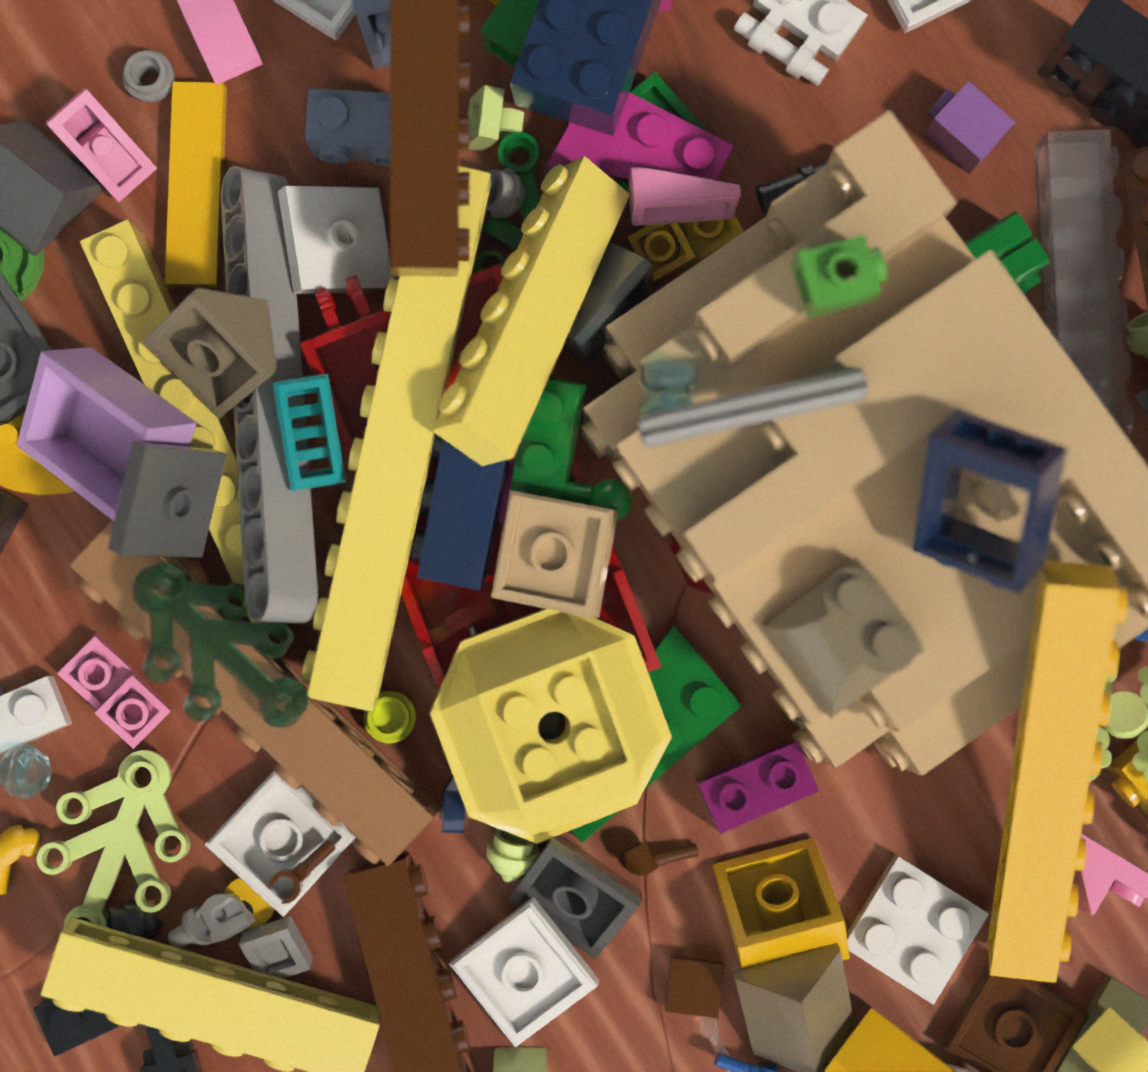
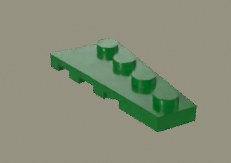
M672 626L655 651L661 667L648 672L672 737L646 788L742 706L675 626ZM618 812L571 831L583 843Z

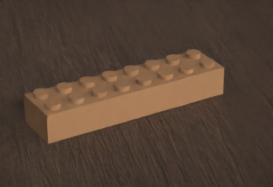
M112 520L69 565L81 576L76 582L80 589L99 604H102L105 600L120 613L115 619L116 622L136 640L140 641L143 637L147 638L159 650L155 658L168 672L177 678L185 674L199 687L194 692V695L206 708L216 715L223 710L238 724L233 729L236 736L253 751L258 752L262 747L277 761L272 767L273 770L289 786L297 789L302 785L317 799L312 804L313 808L328 823L336 827L342 822L356 836L352 844L366 859L373 864H376L381 859L389 866L440 812V806L330 702L307 698L310 684L301 682L302 676L174 556L120 555L109 550L108 546L114 524Z

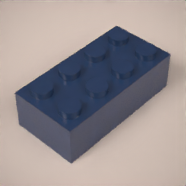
M539 0L510 81L515 105L614 136L662 0Z

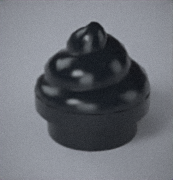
M123 900L121 906H112L108 909V928L126 934L153 939L164 926L163 921L155 918L153 913L141 910L135 900Z

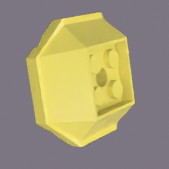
M544 608L460 640L429 713L469 817L534 843H540L553 836L563 834L638 803L672 736L634 635L596 618L593 619ZM552 711L563 713L566 721L563 733L555 739L540 737L538 724L542 716Z

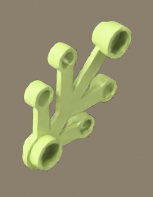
M152 750L133 752L120 764L116 778L85 792L74 791L67 793L59 799L56 811L60 820L66 824H77L87 820L92 814L93 809L124 797L116 819L68 841L47 843L37 853L38 867L44 873L54 875L67 870L74 860L105 847L83 904L75 907L68 913L64 921V927L70 917L76 919L85 917L93 924L108 928V911L105 907L125 856L138 884L135 900L141 910L153 913L161 910L169 903L171 889L164 880L160 879L137 826L144 807H146L159 834L155 842V851L158 857L165 862H175L188 854L191 846L190 838L183 830L179 829L165 796V792L171 783L172 774L169 763L161 754ZM140 767L147 768L151 773V782L146 787L140 786L135 780V773ZM72 798L78 799L83 806L82 813L78 818L71 816L67 810V804ZM168 836H175L181 842V850L177 855H172L165 849L164 844ZM52 848L60 850L63 855V862L59 867L52 866L48 861V852ZM148 886H155L161 891L162 898L159 904L154 905L146 900L145 892Z

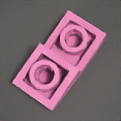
M177 0L216 85L263 65L233 0Z
M97 633L57 673L96 709L94 714L133 749L171 711V708L157 692Z

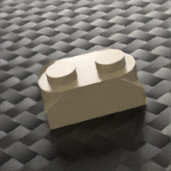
M857 558L850 560L762 625L829 718L834 717L893 673L906 668L916 656L925 651L911 624L878 580Z

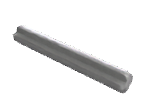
M856 367L643 414L638 418V429L643 445L652 447L860 401L868 395V384L862 368Z

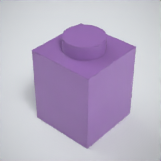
M968 81L957 94L948 89L928 111L934 119L924 134L970 174L1004 138L1015 124V121Z

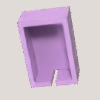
M92 347L41 351L16 446L114 521L133 441L190 446L197 422Z

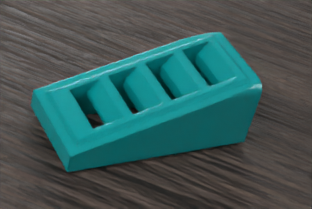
M328 374L271 382L290 490L297 491L345 483ZM316 392L318 403L289 407L287 397ZM316 414L321 416L322 424L292 429L291 418ZM319 436L325 437L326 446L296 450L294 440ZM329 457V468L305 472L299 471L298 462Z

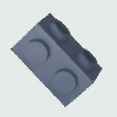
M308 89L305 141L314 158H319L329 163L365 160L377 165L390 166V93Z

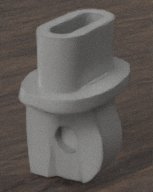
M221 893L208 898L201 907L191 908L186 911L182 917L183 924L170 931L168 939L173 947L183 950L191 948L196 944L201 946L235 936L256 920L238 895L234 893Z

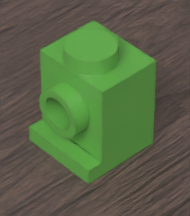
M865 235L812 250L810 248L800 250L791 263L807 319L874 301L881 292L879 283L887 280V268L883 254L879 247L869 249ZM841 262L849 263L852 266L854 278L850 280L839 278L835 273V264Z

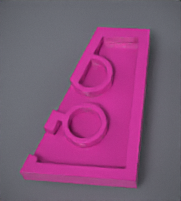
M629 92L614 136L570 123L547 164V170L549 172L556 165L561 164L564 166L585 156L611 179L628 181L630 167H642L718 181L733 153L734 145Z

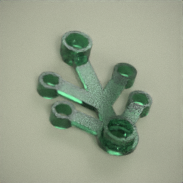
M167 563L154 564L139 572L132 586V595L136 604L149 614L150 650L142 662L143 673L153 682L165 683L174 677L180 667V654L173 648L174 620L189 634L191 689L183 701L184 712L189 718L197 722L208 721L213 718L221 706L222 696L215 683V659L259 700V711L267 724L277 728H286L294 725L307 709L309 702L305 688L291 678H277L272 681L234 645L257 646L263 655L270 658H279L285 654L293 642V632L284 622H267L266 624L240 622L239 620H242L248 614L245 602V587L242 584L232 583L224 587L187 583L183 572ZM153 589L164 592L167 597L157 594ZM228 598L238 599L243 606H234ZM194 606L217 607L219 613L228 620L205 618ZM268 634L277 636L282 644L273 643L268 638ZM153 659H164L170 668L158 667ZM194 697L205 698L210 703V708L199 706ZM273 703L283 705L287 712L279 710Z

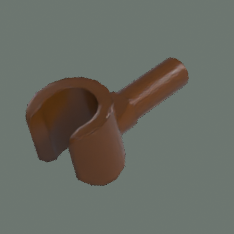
M326 840L292 870L284 869L274 874L269 880L268 889L280 877H289L295 883V890L282 904L294 901L302 892L303 881L336 848L329 840Z
M646 840L630 846L621 852V858L627 870L639 876L648 875L659 868V866H664L667 863L698 857L696 844L660 851L653 855Z

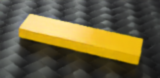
M172 82L165 284L168 287L220 288L222 243L221 187L224 179L227 87L224 83L216 85L215 82Z

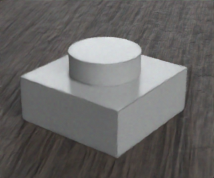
M291 916L242 932L239 946L253 970L282 979L310 970L313 955Z

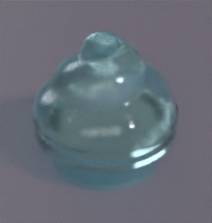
M33 746L13 747L0 760V786L11 797L18 799L31 798L37 793L44 791L51 780L52 767L48 756Z

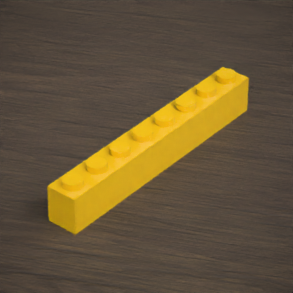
M1045 561L1044 566L1040 569L987 938L990 976L1056 983L1060 961L1068 962L1070 958L1071 932L1070 929H1065L1067 916L1076 917L1079 898L1078 885L1072 883L1074 871H1083L1086 861V840L1080 837L1082 823L1091 824L1094 812V793L1092 790H1088L1090 775L1098 776L1102 764V744L1096 741L1098 726H1107L1110 716V693L1104 692L1106 675L1115 676L1118 668L1119 645L1118 641H1113L1112 638L1115 623H1124L1128 604L1127 589L1119 588L1113 566Z

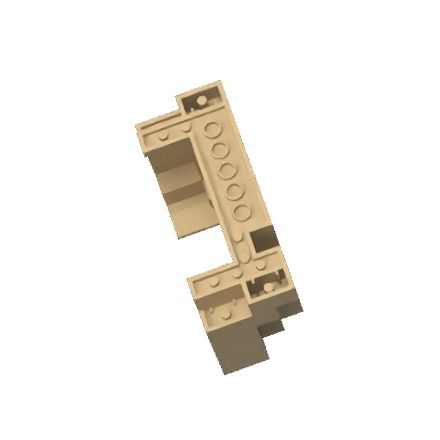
M888 111L836 147L826 166L773 201L765 218L606 326L605 345L603 346L606 353L603 355V359L614 376L621 382L583 408L584 424L581 426L583 430L581 435L598 459L605 454L607 455L617 474L630 491L639 486L651 503L644 511L654 527L663 537L671 532L681 546L682 550L679 551L676 557L694 582L703 578L715 596L708 600V603L726 628L735 623L747 640L745 644L740 646L747 660L758 674L767 669L779 688L772 694L786 715L798 728V731L793 733L792 737L795 741H798L803 754L809 761L813 759L816 764L821 761L824 764L837 768L874 742L875 747L891 768L897 766L901 771L906 770L923 776L1021 706L1040 573L1039 570L1018 594L1005 588L993 586L986 580L954 567L941 565L934 559L912 551L929 434L956 409L1068 448L1045 561L1113 566L1119 588H1126L1128 594L1124 623H1115L1112 640L1118 641L1119 648L1148 628V467L993 252L989 250L978 259H975L945 217L957 202L891 111ZM865 235L869 249L879 247L886 263L887 280L879 283L881 288L880 294L874 301L807 319L791 266L797 252L807 248L812 250ZM841 262L835 264V273L839 278L843 280L854 278L852 266L849 263ZM856 367L862 368L866 376L868 395L860 401L652 447L644 446L640 438L638 418L643 414ZM962 468L954 518L1020 543L1029 493ZM857 558L878 580L911 624L925 651L916 656L906 668L893 673L834 717L829 718L762 625L850 560Z

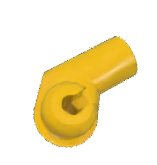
M22 825L8 827L0 834V895H6L8 892L11 864L19 859L21 855L32 857L38 852L40 834L35 828L23 829Z

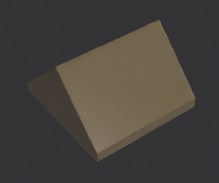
M197 288L143 340L218 419L276 371L269 305L266 299Z
M838 943L733 971L753 1054L797 1072H824L855 1028L843 960Z

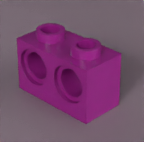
M792 739L695 780L715 829L720 834L819 792L798 741Z

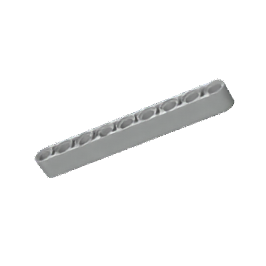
M233 166L226 172L221 187L226 293L268 300L276 371L234 406L246 609L253 621L308 623L312 620L318 604L311 489L290 490L271 382L302 377L297 294H293L278 191L288 186V182L281 175ZM304 394L287 397L289 407L304 405ZM305 416L291 418L292 429L306 427ZM307 438L294 440L296 450L308 449ZM309 461L298 462L300 472L309 471Z

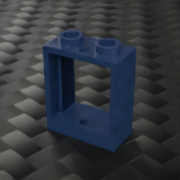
M956 409L929 434L912 551L934 559L941 565L954 567L986 580L993 586L1005 588L1019 594L1045 564L1068 448ZM962 468L1029 493L1020 543L954 518Z

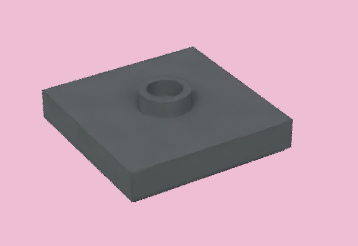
M133 441L108 549L120 555L202 557L227 454L209 448Z

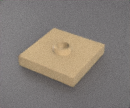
M510 491L491 597L593 619L599 618L618 510Z

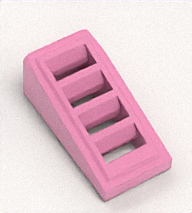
M630 167L628 193L630 196L628 200L631 225L725 220L735 217L741 196L740 185L650 168Z

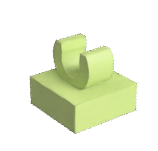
M484 85L470 98L468 111L470 120L469 149L484 152L498 141L499 138L503 139L513 132H522L524 112L512 108H502L505 89Z

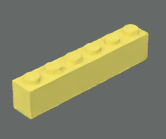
M585 156L564 166L561 164L556 165L545 176L541 184L543 194L540 201L522 224L521 231L524 235L518 248L507 258L501 269V274L504 276L496 294L487 301L481 311L480 317L483 320L476 337L468 343L460 356L459 362L462 367L454 384L444 392L438 403V410L441 412L432 431L481 466L514 457L630 196L626 190Z
M73 917L69 918L60 934L41 992V996L53 999V1003L56 1006L65 1010L83 1011L87 1008L106 1014L108 1020L118 1025L132 1027L139 1023L159 1029L161 1035L171 1040L186 1042L192 1038L210 1043L214 1050L227 1056L238 1057L245 1053L264 1059L268 1066L280 1071H293L295 1068L308 1072H364L380 1027V1016L375 1005Z

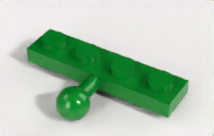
M549 377L518 445L510 491L618 510L617 521H619L629 513L632 506L631 492L624 483L616 479H606L593 486L570 481L587 384Z

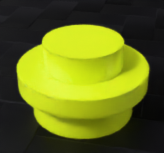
M384 691L379 693L377 706L373 711L364 710V725L367 732L375 740L388 744L397 743L404 740L413 731L416 724V710L412 701L406 695L397 691Z

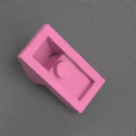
M83 88L45 122L118 202L157 169L86 88Z
M1080 834V837L1086 840V861L1083 871H1074L1072 883L1078 885L1079 910L1094 915L1113 881L1115 883L1110 891L1139 908L1144 900L1148 901V873L1085 835Z

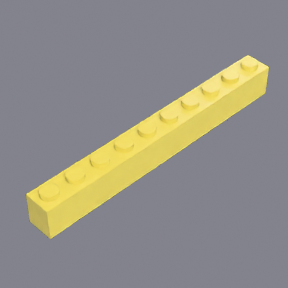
M459 166V172H469L470 175L469 206H459V228H469L470 256L469 262H459L457 277L400 276L399 280L391 278L389 280L384 300V311L392 312L388 332H378L372 355V364L380 365L376 386H366L360 410V416L368 418L364 439H354L348 469L357 471L352 492L343 491L337 513V523L345 524L341 545L332 544L330 547L325 568V576L333 577L329 599L320 597L314 617L313 629L321 630V636L317 652L308 651L302 672L301 682L310 684L307 698L367 711H373L377 706L431 461L435 437L432 429L441 412L438 410V403L447 388L491 188L490 173Z

